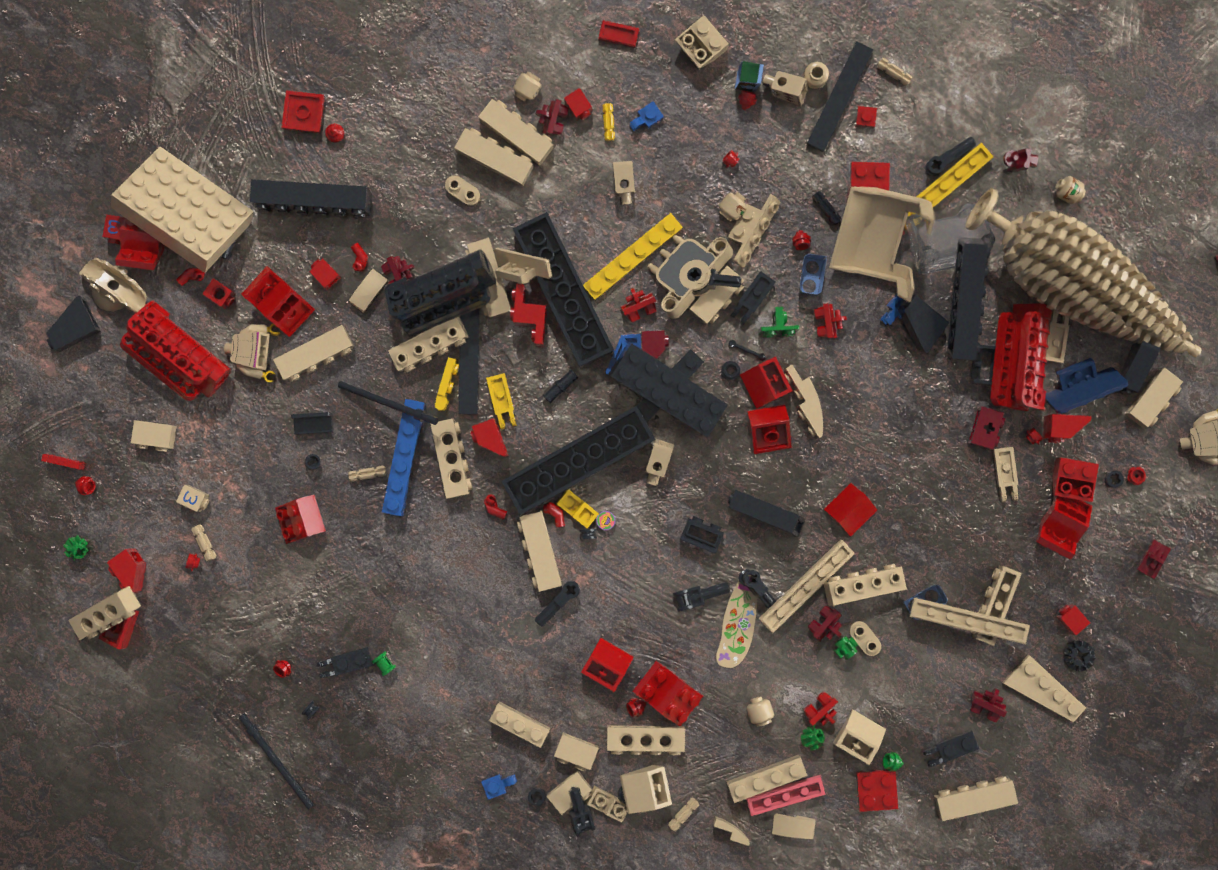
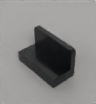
M331 412L291 414L295 435L334 432L333 414Z

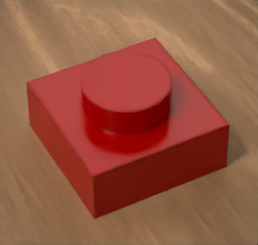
M858 106L855 126L875 128L877 108Z

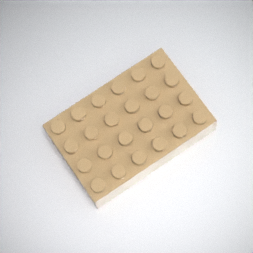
M159 147L111 195L110 205L113 210L204 273L251 224L254 212L162 147Z

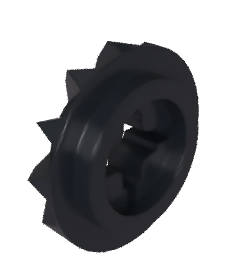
M1074 641L1065 649V662L1072 670L1087 671V669L1093 666L1096 659L1095 650L1085 641ZM1077 649L1080 653H1087L1083 656V662L1080 659H1074L1078 655Z

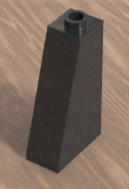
M735 490V493H732L728 500L730 509L799 537L806 520L798 514L738 490Z

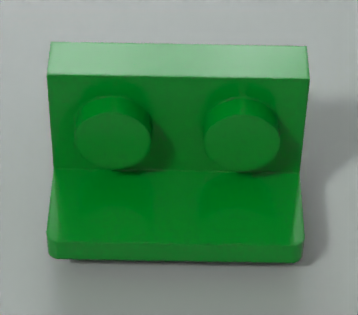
M775 307L772 311L773 327H761L758 330V335H763V338H771L776 334H782V337H791L799 331L800 326H784L787 323V311H783V307Z

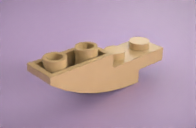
M790 365L784 369L786 372L785 376L788 383L794 385L796 389L794 393L798 400L802 399L804 402L797 406L799 408L797 413L802 421H807L809 425L807 429L811 436H816L818 439L823 436V416L817 392L810 378L808 377L802 381L794 366Z

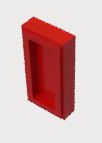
M602 20L598 40L635 48L639 28Z
M51 454L42 455L41 461L80 470L85 468V463Z

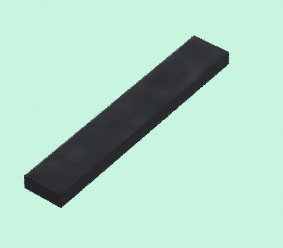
M856 41L810 135L807 145L824 152L874 49Z
M467 301L461 302L460 307L466 305ZM480 308L460 316L469 338L465 339V344L459 346L458 414L478 415Z

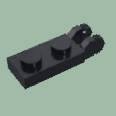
M760 271L738 301L739 304L730 316L734 318L739 313L741 307H745L748 309V312L741 318L740 322L744 325L776 281Z
M369 647L330 657L331 659L316 663L317 667H323L330 663L333 665L334 670L322 672L319 674L320 679L373 666Z
M969 730L935 744L936 746L924 750L923 754L924 756H929L937 751L939 752L940 757L932 759L927 763L928 767H932L980 748L973 731Z

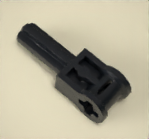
M968 137L942 155L932 157L926 163V173L932 177L938 176L946 166L977 145L976 141L972 137ZM938 164L939 167L933 169L931 166Z
M745 569L739 573L738 579L740 584L746 586L754 596H758L768 609L776 602L767 591L769 589L762 582L761 576L757 571Z
M575 581L566 582L562 591L534 619L535 622L543 627L570 599L577 597L580 592L578 583ZM567 585H569V586L575 585V587H576V588H575V592H576V593H575V594H573V593L568 594V593H567V590H568Z
M723 582L703 589L698 585L672 594L676 597L677 611L680 612L704 605V600L727 594L730 592V588L727 582Z
M573 786L569 790L573 807L569 811L574 833L579 837L583 832L588 830L594 831L595 825L589 807L583 803L580 788Z

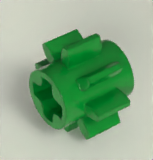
M78 535L68 538L63 545L66 549L64 554L68 558L71 557L74 561L84 558L89 551L86 548L88 542L84 538L81 539Z
M844 636L835 643L837 648L834 652L839 658L844 656L847 660L858 652L855 648L858 644L853 637L848 639L847 636Z
M815 725L802 730L801 743L804 747H810V750L814 751L823 746L822 743L825 741V735L821 729H816Z

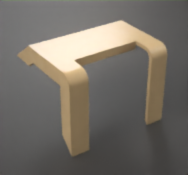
M851 187L829 268L896 282L897 296L911 302L914 292L912 269L908 266L894 263L908 212L920 214L921 217L925 218L927 234H931L934 224L932 203L926 199L876 187Z

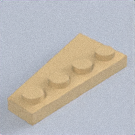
M1027 655L1002 682L1072 722L1086 709L1081 702L1030 655Z

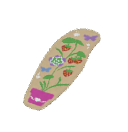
M739 581L726 608L722 626V637L716 653L718 664L726 668H733L743 661L749 650L755 627L758 596H754Z

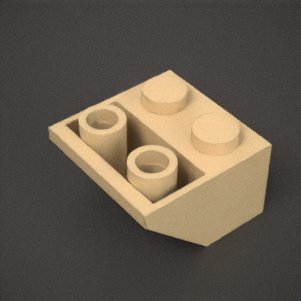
M704 15L675 39L677 44L699 69L717 59L728 49L729 45Z
M852 709L833 743L870 765L881 745L886 729Z
M651 765L620 775L628 814L657 810L672 805L664 766Z

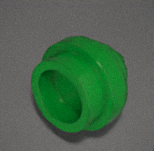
M895 752L887 753L883 758V767L890 772L897 771L904 765L899 754Z

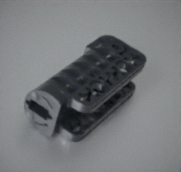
M479 249L413 279L407 280L405 277L385 285L388 311L395 320H400L406 334L413 336L485 306L490 301L488 287L496 284V277L483 250ZM467 301L466 305L459 307L461 302ZM433 315L431 320L425 322L426 317Z

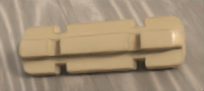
M881 58L877 64L879 69L885 70V73L896 80H901V83L905 86L912 80L911 75L903 73L902 69L892 63L889 64V61L885 58Z
M378 466L377 468L361 469L358 472L357 470L348 472L349 480L353 482L358 481V479L365 480L376 478V476H386L385 466Z
M201 524L192 528L194 536H197L195 539L201 551L205 553L206 561H211L217 555L211 549L212 545L207 535L203 533L205 531Z
M691 798L687 802V806L684 805L675 815V819L668 823V826L673 831H677L680 828V824H683L693 813L692 811L697 809L699 802Z

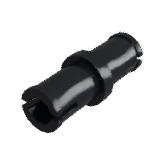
M570 369L559 381L556 380L554 382L555 384L543 394V397L551 404L562 392L565 393L567 391L566 389L578 379V376Z

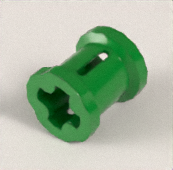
M386 651L371 661L380 669L382 676L396 668V665H393L386 656Z

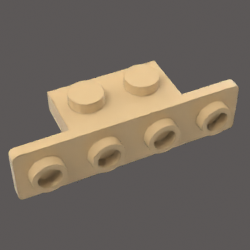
M772 194L769 195L762 210L746 204L747 209L736 221L728 236L732 241L742 244L734 261L743 268L750 261L751 255L756 246L759 245L764 231L769 227L773 215L779 209L780 201Z
M498 247L494 249L497 264L500 266L495 270L496 277L525 284L535 276L548 279L552 277L548 259Z

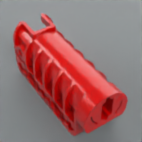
M154 300L150 301L128 320L126 325L128 332L121 338V348L183 399L188 401L194 400L201 392L206 397H211L226 381L231 373V368L170 320V313ZM126 341H127V342L132 341L133 344H129V345H128V344L126 343ZM146 351L150 357L144 358L139 352ZM156 365H157V366L162 365L163 367H162V369H161V368L157 369V368H156ZM169 376H177L179 381L173 382ZM191 389L192 393H186V390Z
M1013 304V313L1002 312L1000 314L991 387V402L993 405L1018 411H1028L1029 408H1034L1045 412L1046 391L1043 389L1044 378H1046L1044 373L1045 364H1047L1046 353L1049 345H1047L1048 335H1050L1049 323L1052 318V310L1046 304Z

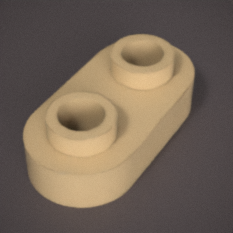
M451 176L446 180L445 188L450 195L468 206L478 204L480 192L476 187L459 176ZM453 182L458 183V186L456 188L451 187V184ZM469 192L474 193V197L471 199L467 197Z
M862 621L852 623L849 628L850 636L854 638L865 654L869 656L877 655L881 650L879 639L866 623ZM859 627L863 629V633L860 635L856 633ZM870 643L875 644V648L873 650H870L868 648V645Z

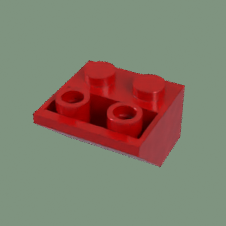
M776 356L740 374L756 409L792 392Z
M1062 457L1055 458L1052 476L1054 496L1093 502L1099 464Z
M315 495L295 499L275 508L276 517L279 520L282 536L286 544L326 531Z
M136 548L125 549L107 562L111 575L117 577L121 582L119 583L121 589L130 586L133 593L142 591L146 562Z
M600 638L582 668L581 673L615 692L634 656Z

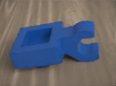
M652 101L637 112L639 117L630 122V127L633 131L644 124L647 128H650L662 120L664 116L654 101Z
M897 294L887 304L890 310L880 319L885 325L887 323L891 325L896 317L902 319L897 310L900 307L902 298L897 296Z
M498 774L481 782L489 800L506 793L505 787L516 784L517 779L515 774L503 779Z

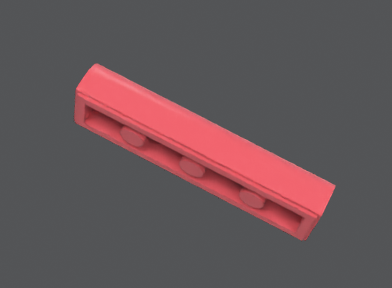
M817 775L773 788L749 797L746 801L751 816L826 794L821 776Z

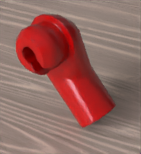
M356 243L351 247V250L356 255L355 263H353L352 267L355 271H363L366 268L368 256L359 243Z
M187 268L176 280L183 286L189 280L202 281L205 274L199 268Z
M487 495L484 499L487 513L504 520L507 511L498 508L494 495Z
M551 502L544 504L543 512L554 517L555 526H565L563 510Z

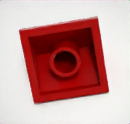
M850 483L823 510L851 537L877 511V508L862 491Z
M134 610L135 614L127 619L122 617L123 621L114 626L110 623L111 628L100 633L98 639L117 649L127 648L139 611Z

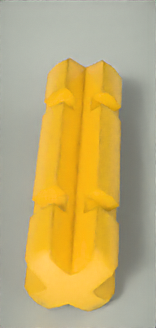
M611 103L603 104L604 131H606L604 132L605 141L615 140V132L613 131L614 117L612 114L613 105Z

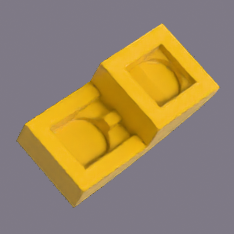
M569 489L556 502L558 506L586 528L599 515L597 511Z

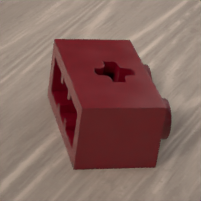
M983 406L978 407L968 444L987 450H993L994 447H997L1000 436H997L999 428L1002 429L1005 422L1004 412ZM989 424L991 431L986 433L984 426Z

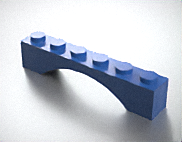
M405 399L404 405L425 411L426 403ZM402 413L382 508L383 513L403 516L413 458L423 423L405 413Z

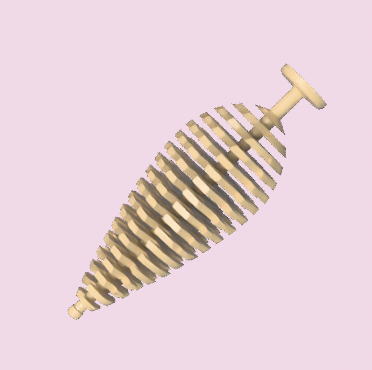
M993 188L986 191L971 210L966 220L965 228L976 230L987 220L1004 231L1002 239L1003 251L1005 253L1003 256L1004 263L1014 261V263L1007 265L1009 275L1014 277V281L1017 284L1019 283L1029 296H1034L1040 303L1048 304L1047 307L1049 309H1055L1061 315H1066L1070 319L1087 325L1090 328L1099 329L1101 332L1111 333L1115 337H1123V339L1129 341L1140 339L1138 344L1145 341L1160 347L1164 351L1173 350L1175 353L1187 351L1193 357L1200 355L1201 347L1191 343L1193 338L1190 332H1186L1185 324L1182 321H1178L1179 318L1174 311L1168 308L1169 305L1166 301L1159 300L1160 297H1163L1160 292L1154 291L1149 293L1150 290L1156 289L1151 282H1147L1146 276L1138 271L1135 264H1131L1127 256H1123L1118 248L1115 249L1112 243L1087 227L1086 224L1074 217H1069L1062 213L1057 214L1054 211L1043 213L1042 211L1030 212L1026 215L1023 223V216L1010 222L993 210L998 199V193Z

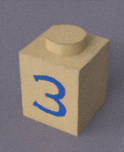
M184 485L176 502L196 512H201L202 509H206L209 503V499H207L209 494L190 485Z

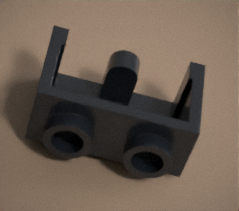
M980 345V354L976 355V360H972L970 384L992 386L996 346ZM983 352L991 353L988 381L980 380Z
M695 516L692 519L688 518L680 540L716 554L724 534L721 531L722 527L712 523L710 527L704 525V520ZM694 525L718 535L715 544L688 534L690 526Z

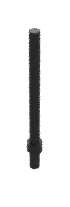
M339 381L338 388L410 415L417 421H425L433 425L438 423L437 417L426 414L424 410L419 408L413 409L344 381Z
M243 713L238 718L246 727L248 735L255 739L306 808L310 809L314 805L259 733V728L256 724L253 725L246 714Z

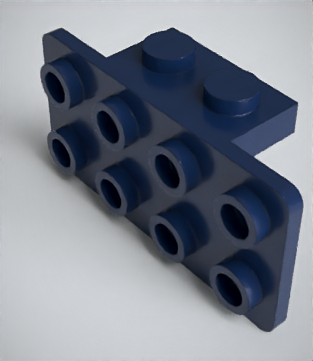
M1089 358L1057 371L1056 375L1060 388L1046 393L1045 401L1058 414L1067 413L1071 409L1084 406L1093 400L1101 399L1110 393L1120 391L1129 384L1113 367L1097 372L1094 360Z

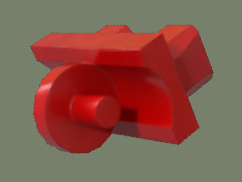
M634 288L630 289L632 295L625 297L627 304L620 306L624 315L631 322L640 319L637 310L643 307L647 315L656 312L654 303L656 299L652 293L645 295L643 290L635 292Z
M829 303L814 309L816 320L825 319L826 323L825 326L817 327L818 337L838 338L837 329H843L842 322L847 321V316L841 317L840 310H835L834 316L833 304Z
M822 691L816 697L822 704L818 710L811 703L803 709L808 717L807 720L812 725L823 716L825 717L820 721L823 726L828 721L832 724L835 723L833 717L837 714L836 710L833 709L829 713L827 712L838 701L833 696L831 697Z

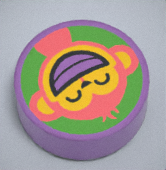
M603 511L597 516L596 523L599 528L609 530L615 525V516L609 511Z

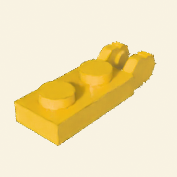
M449 357L436 397L435 408L440 411H445L449 404L447 394L452 392L454 385L451 382L452 377L457 375L459 369L457 360Z
M505 373L487 377L486 380L495 415L498 417L501 430L505 429L503 413L509 412L510 423L512 426H517Z

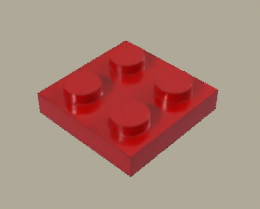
M286 90L281 128L284 130L320 134L325 96L323 94Z
M896 771L856 772L860 812L898 809Z

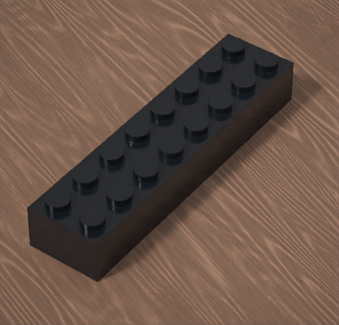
M548 212L514 227L513 231L524 254L549 260L552 277L549 279L540 276L535 277L579 368L613 353V346Z
M635 406L501 482L517 511L522 515L655 441L656 438L638 406Z

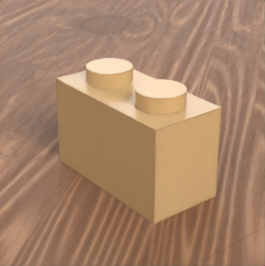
M134 420L131 443L137 444L136 448L148 449V446H155L156 451L167 452V448L173 449L177 426Z
M563 732L554 756L561 763L568 764L570 762L576 764L575 768L579 770H591L599 746Z
M578 770L547 794V798L561 815L565 812L569 814V811L573 809L569 795L571 787L580 788L583 801L591 795L592 787Z

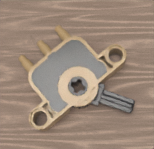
M673 235L672 239L678 244L674 251L670 253L661 249L660 254L666 259L659 268L652 263L647 266L656 275L661 286L668 292L661 302V307L672 319L679 318L695 300V296L706 295L711 290H715L716 286L739 288L742 283L740 276L718 274L733 255L732 247L723 237L716 238L706 249L694 239L684 240L680 236ZM672 305H675L673 309L669 310Z

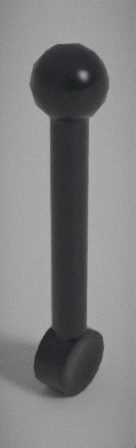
M735 340L729 341L731 348L741 349L758 357L761 361L766 359V355L763 353L759 354L736 344Z

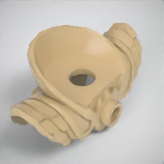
M94 258L79 272V275L90 283L89 287L92 289V297L95 304L103 310L116 311L126 307L137 313L146 305V293L135 280L128 277V271L123 266H112L105 260ZM116 281L119 283V287L117 290H112L108 287V283Z

